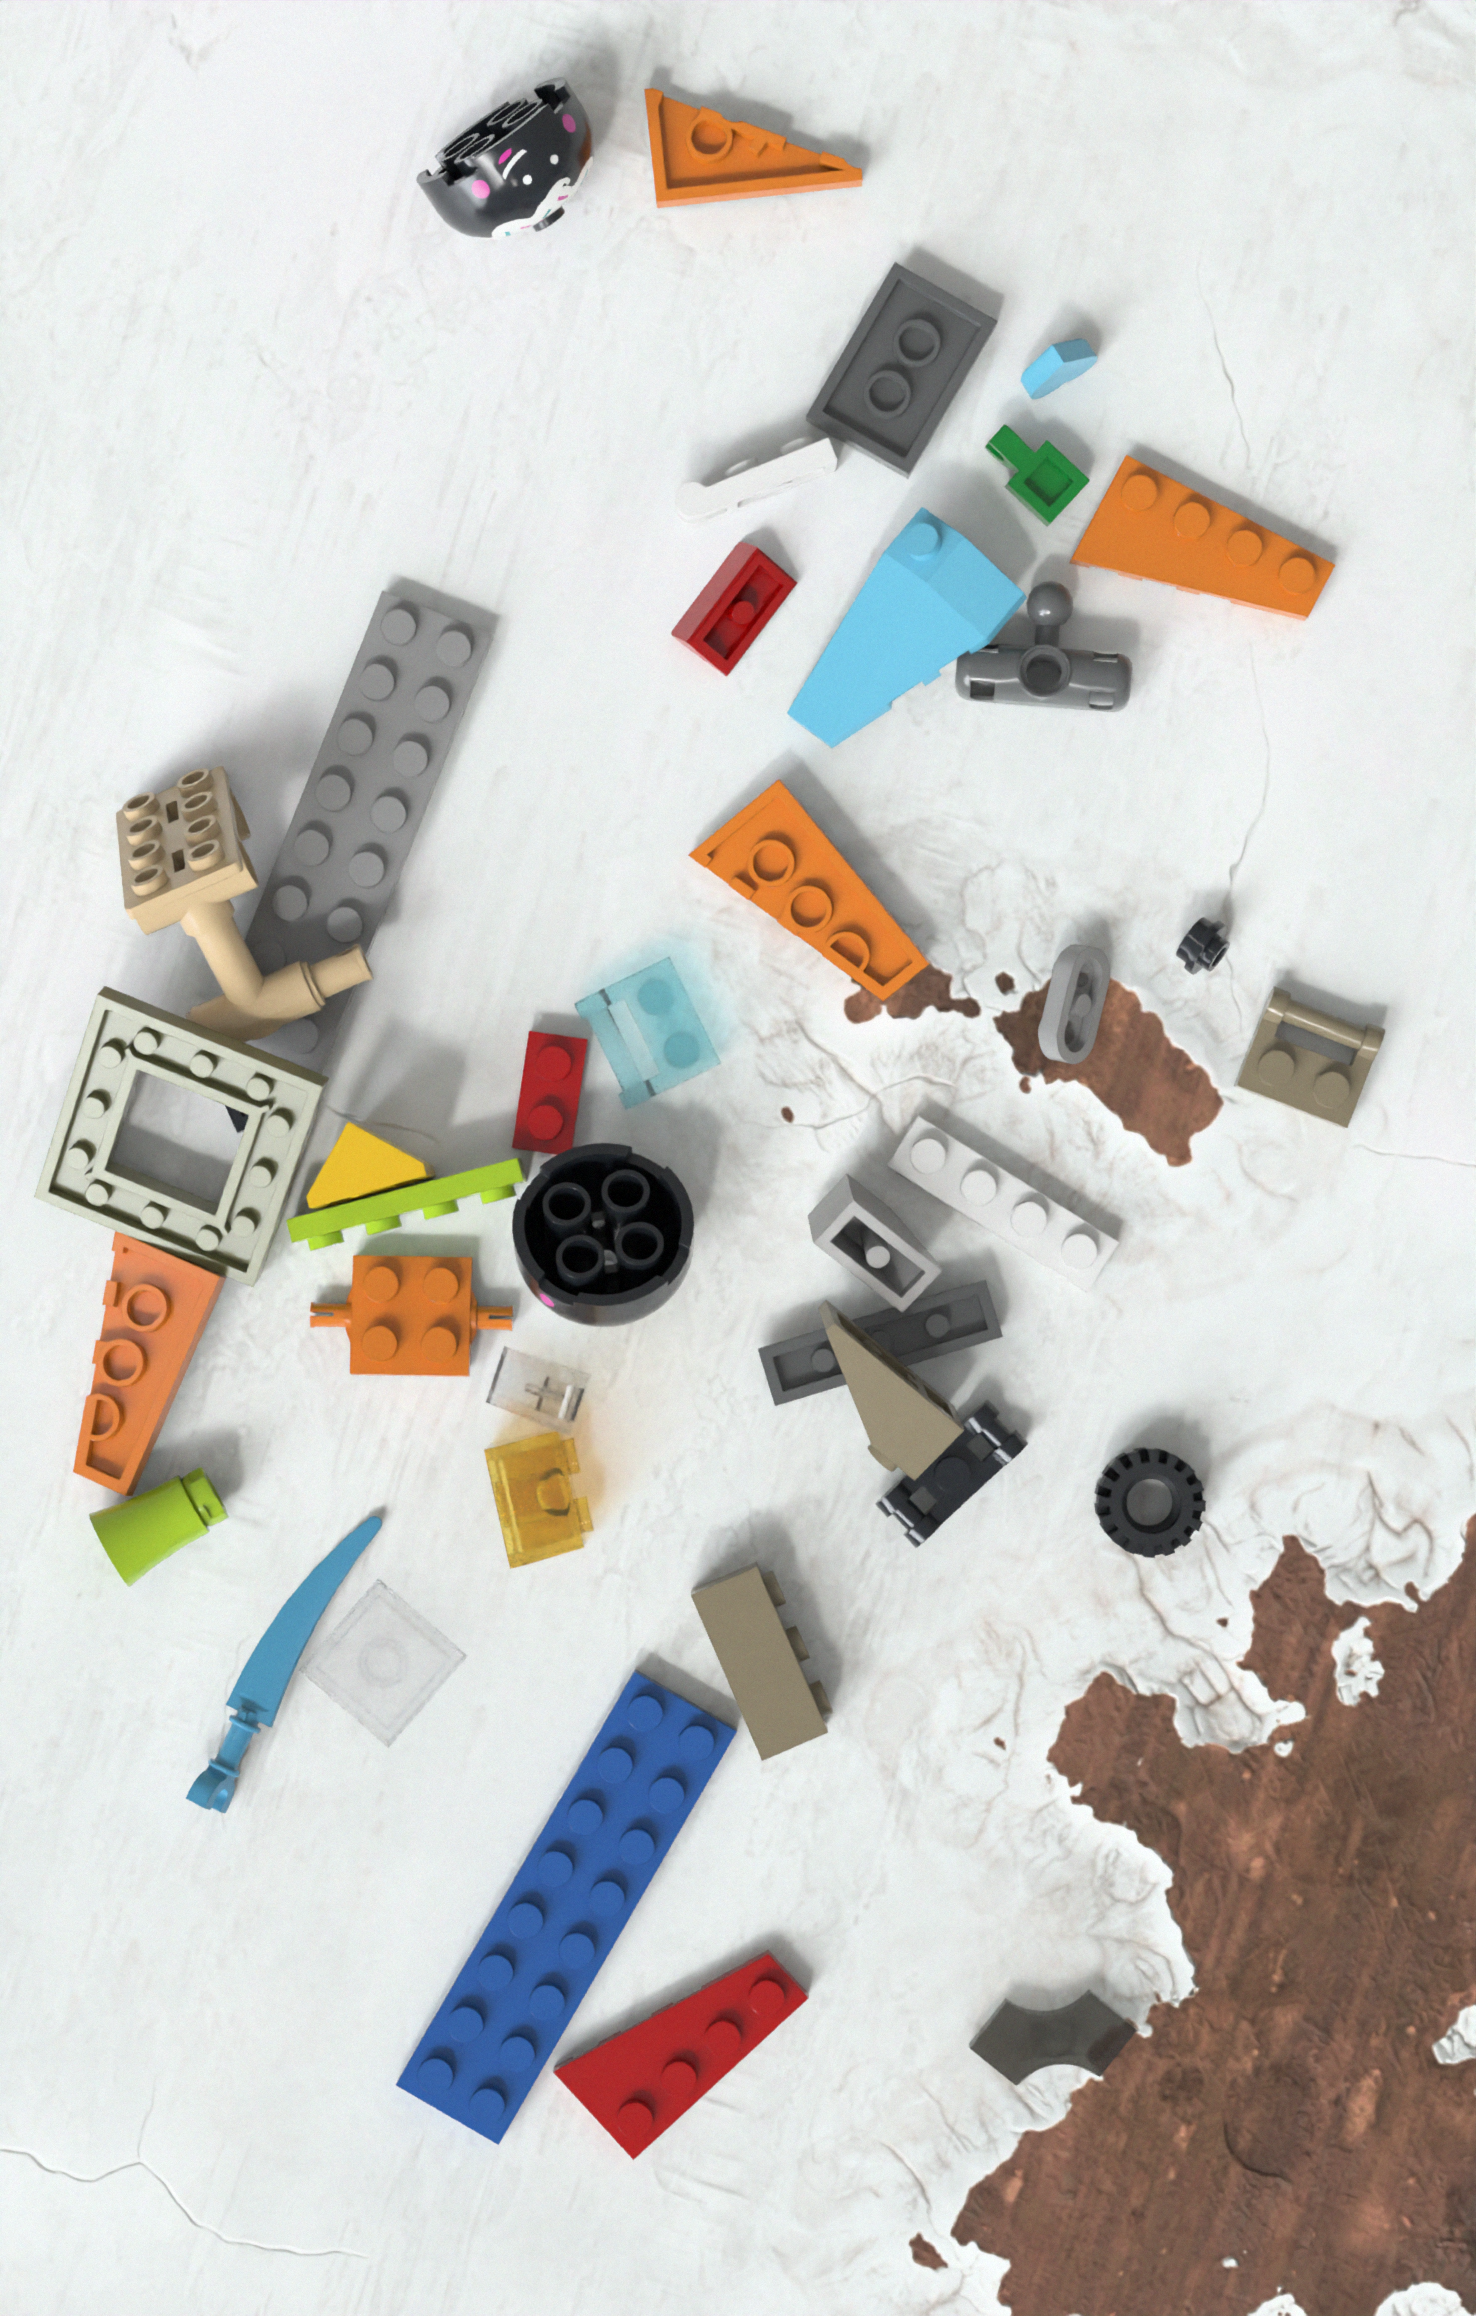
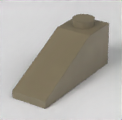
M825 1300L818 1309L825 1331L871 1444L868 1446V1450L887 1470L894 1472L898 1467L915 1481L964 1431L955 1406L829 1301Z

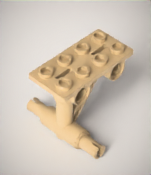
M223 766L210 771L206 768L191 771L180 778L176 786L158 794L153 792L139 794L128 800L122 809L116 813L124 908L131 920L136 919L145 935H150L180 921L185 933L188 936L195 937L224 992L222 995L190 1008V1012L186 1013V1019L241 1042L257 1040L276 1032L283 1025L322 1010V1006L326 1005L325 998L366 980L374 979L368 960L358 943L352 945V948L313 965H310L308 961L302 962L299 960L262 976L233 918L235 909L230 899L259 887V882L251 860L241 842L251 837L250 830L230 788L229 777Z

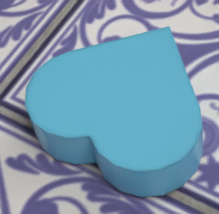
M1079 338L1052 344L1023 372L1020 381L1032 400L1039 399L1055 391L1064 383L1085 373L1097 362L1098 357L1086 339Z

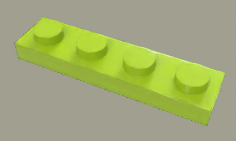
M514 1158L290 1218L286 1222L292 1243L307 1241L310 1251L345 1242L342 1231L365 1225L367 1236L402 1227L399 1216L422 1210L424 1219L429 1220L458 1212L457 1200L480 1194L482 1205L517 1196L514 1185L526 1182L527 1180L521 1158Z

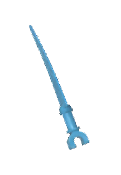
M370 1517L349 1534L309 1574L275 1617L246 1663L226 1705L238 1712L236 1716L230 1715L229 1717L232 1725L216 1758L208 1760V1768L194 1781L186 1797L187 1800L204 1809L211 1810L213 1808L221 1813L227 1812L234 1796V1780L240 1775L237 1767L253 1734L261 1732L258 1723L260 1722L272 1728L287 1686L318 1621L359 1556L381 1529L382 1520L379 1517Z

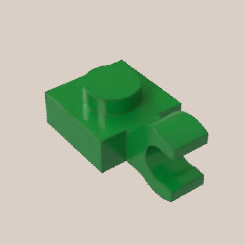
M1005 424L985 446V449L997 461L1016 473L1004 487L1047 527L1090 481L1048 440L1034 452Z

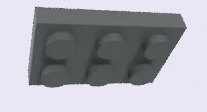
M895 262L807 413L806 421L909 479L996 328L998 321Z

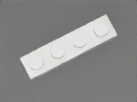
M917 1116L886 1165L891 1170L1087 1293L1119 1244L1118 1241L920 1116Z

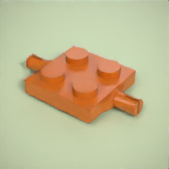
M353 1255L352 1288L347 1297L346 1304L311 1302L310 1312L312 1314H334L333 1316H310L311 1328L346 1327L345 1330L350 1340L351 1375L470 1377L471 1347L477 1335V1330L513 1331L512 1319H490V1317H513V1305L478 1306L473 1291L472 1257Z

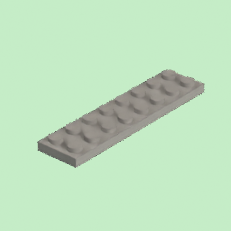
M382 590L244 940L262 976L299 960L302 962L308 961L310 965H313L352 948V945L357 943L361 946L368 959L493 641V633ZM357 985L325 998L326 1005L322 1006V1010L283 1025L267 1037L249 1040L244 1043L323 1074Z

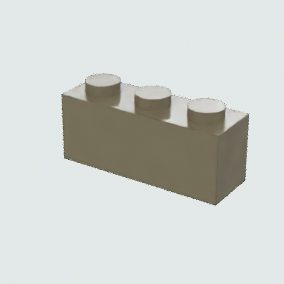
M756 1561L692 1589L691 1597L761 1760L764 1761L828 1733L824 1717L834 1713L821 1681L818 1680L811 1684L808 1682L800 1662L809 1659L810 1656L797 1626L786 1629L777 1607L786 1604V1600L773 1570L762 1575Z

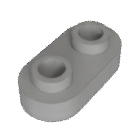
M1077 944L1070 945L1060 953L1054 963L1046 1003L1038 1027L1041 1050L1050 1060L1077 1064L1083 1061L1093 1048L1110 980L1108 958L1099 948Z

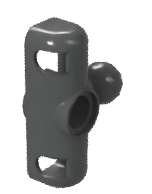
M1053 581L1042 582L1035 586L1028 595L1026 602L1027 613L1036 624L1034 646L1011 644L986 645L980 650L996 651L998 653L975 652L971 654L968 650L957 658L956 692L961 698L968 701L1118 712L1128 705L1133 668L1132 662L1127 656L1120 653L1102 654L1087 650L1058 648L1060 626L1065 624L1070 618L1074 606L1073 597L1069 590L1062 584ZM1093 659L1117 661V663H1116V662L1093 661ZM1046 661L1055 665L1061 675L1059 682L1050 689H1039L1030 684L1027 678V671L1035 663ZM971 682L994 683V696L971 694ZM1090 691L1114 693L1113 705L1090 704Z

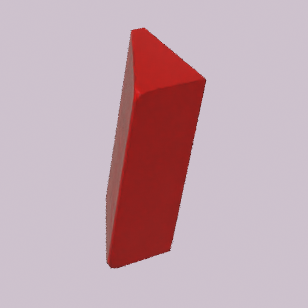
M741 541L733 548L673 628L671 635L721 674L728 676L798 582L758 547Z

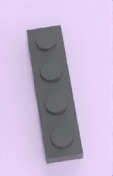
M986 1280L915 1300L903 1313L892 1307L851 1320L906 1366L1003 1337ZM825 1328L758 1348L775 1406L847 1385Z

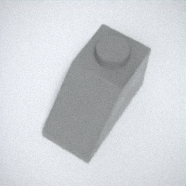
M847 1173L807 1215L813 1243L901 1313L942 1272L941 1265L895 1212Z

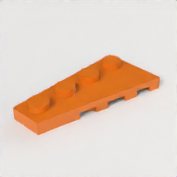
M778 779L688 855L729 884L728 886L744 898L750 900L776 919L780 925L792 934L800 937L820 952L823 957L882 1001L888 999L931 963L781 779Z
M115 1231L112 1251H115L111 1279L106 1280L102 1303V1305H106L100 1340H96L92 1364L96 1365L91 1393L86 1396L73 1472L124 1496H133L226 1281V1277Z

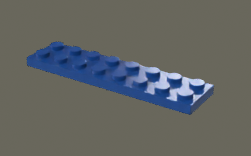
M635 1669L398 2078L396 2086L499 2145L737 1733L736 1727Z

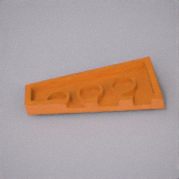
M1128 455L1125 456L1069 562L1087 568L1092 566L1116 572L1119 576L1140 581L1145 579L1177 587L1176 590L1197 595L1202 593L1227 599L1233 604L1303 621L1310 615L1335 567V564Z

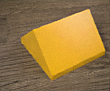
M347 1122L306 1198L309 1208L324 1209L436 1177L434 1166L360 1124Z

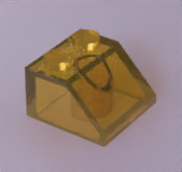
M559 1427L489 1444L484 1449L510 1569L584 1548L587 1543L585 1533L594 1531V1524L587 1496L577 1498L572 1475L582 1472L575 1439L564 1440L562 1429Z

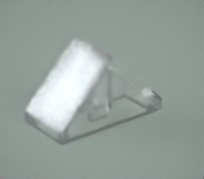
M504 1346L486 1403L570 1436L574 1430L592 1375Z

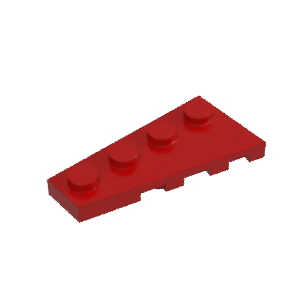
M767 1950L701 1986L700 1990L674 2004L672 2002L651 2013L650 2017L625 2031H619L598 2042L597 2046L575 2058L571 2057L556 2065L553 2073L634 2160L809 1998V1994L776 1957Z

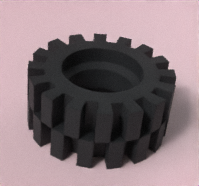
M1136 1448L1133 1452L1122 1453L1117 1456L1116 1461L1111 1466L1107 1465L1103 1470V1477L1100 1483L1096 1484L1094 1492L1097 1494L1096 1503H1094L1095 1513L1099 1517V1524L1103 1531L1125 1551L1148 1558H1155V1555L1160 1554L1168 1556L1175 1553L1174 1549L1179 1546L1185 1547L1192 1541L1190 1537L1195 1530L1199 1532L1203 1523L1200 1520L1202 1511H1206V1501L1203 1500L1202 1491H1204L1202 1483L1197 1479L1194 1474L1195 1471L1190 1465L1176 1455L1158 1448ZM1146 1479H1155L1163 1482L1172 1495L1170 1513L1162 1522L1155 1525H1143L1136 1522L1130 1516L1127 1509V1497L1130 1490L1135 1484Z

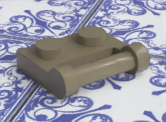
M1274 986L1263 1008L1234 1087L1340 1128H1348L1371 1065L1381 1047L1385 1029L1371 1023H1367L1365 1027L1302 1004L1290 999V992ZM1280 1022L1289 1023L1355 1049L1350 1064H1344L1275 1037Z

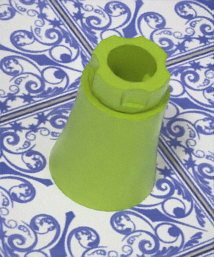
M199 1467L183 1478L177 1475L163 1484L125 1502L90 1513L89 1517L109 1559L123 1581L130 1587L152 1568L181 1548L210 1532L209 1527L224 1521L229 1515L205 1470Z

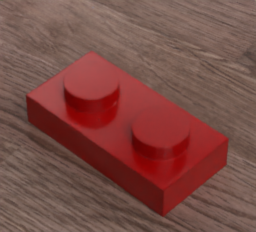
M529 1031L512 1144L513 1149L558 1155L573 1148L588 1039Z

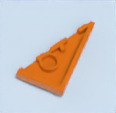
M654 88L644 89L657 208L862 186V169L849 165L843 158L822 151V154L815 153L786 142V137L743 121H729L719 112L703 106L699 110L664 97V92Z

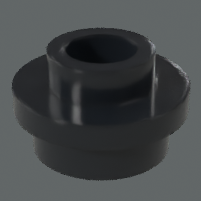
M1203 917L1192 926L1176 952V956L1186 962L1185 970L1194 975L1202 968L1210 972L1218 965L1230 946V942L1224 939L1228 929L1224 923L1216 921L1213 924Z

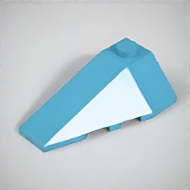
M921 507L883 552L787 714L830 748H834L891 710L892 701L920 682L925 686L941 676L939 672L941 668L968 650L972 654L988 645L1027 597L965 536Z

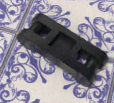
M988 1399L961 1422L964 1431L915 1481L905 1474L875 1504L886 1517L893 1514L907 1529L904 1536L915 1548L924 1543L941 1524L1028 1445L1026 1439L1017 1430L1011 1433L997 1418L1000 1414L999 1410ZM978 1434L993 1448L981 1461L966 1446ZM921 1486L937 1501L925 1513L910 1499Z

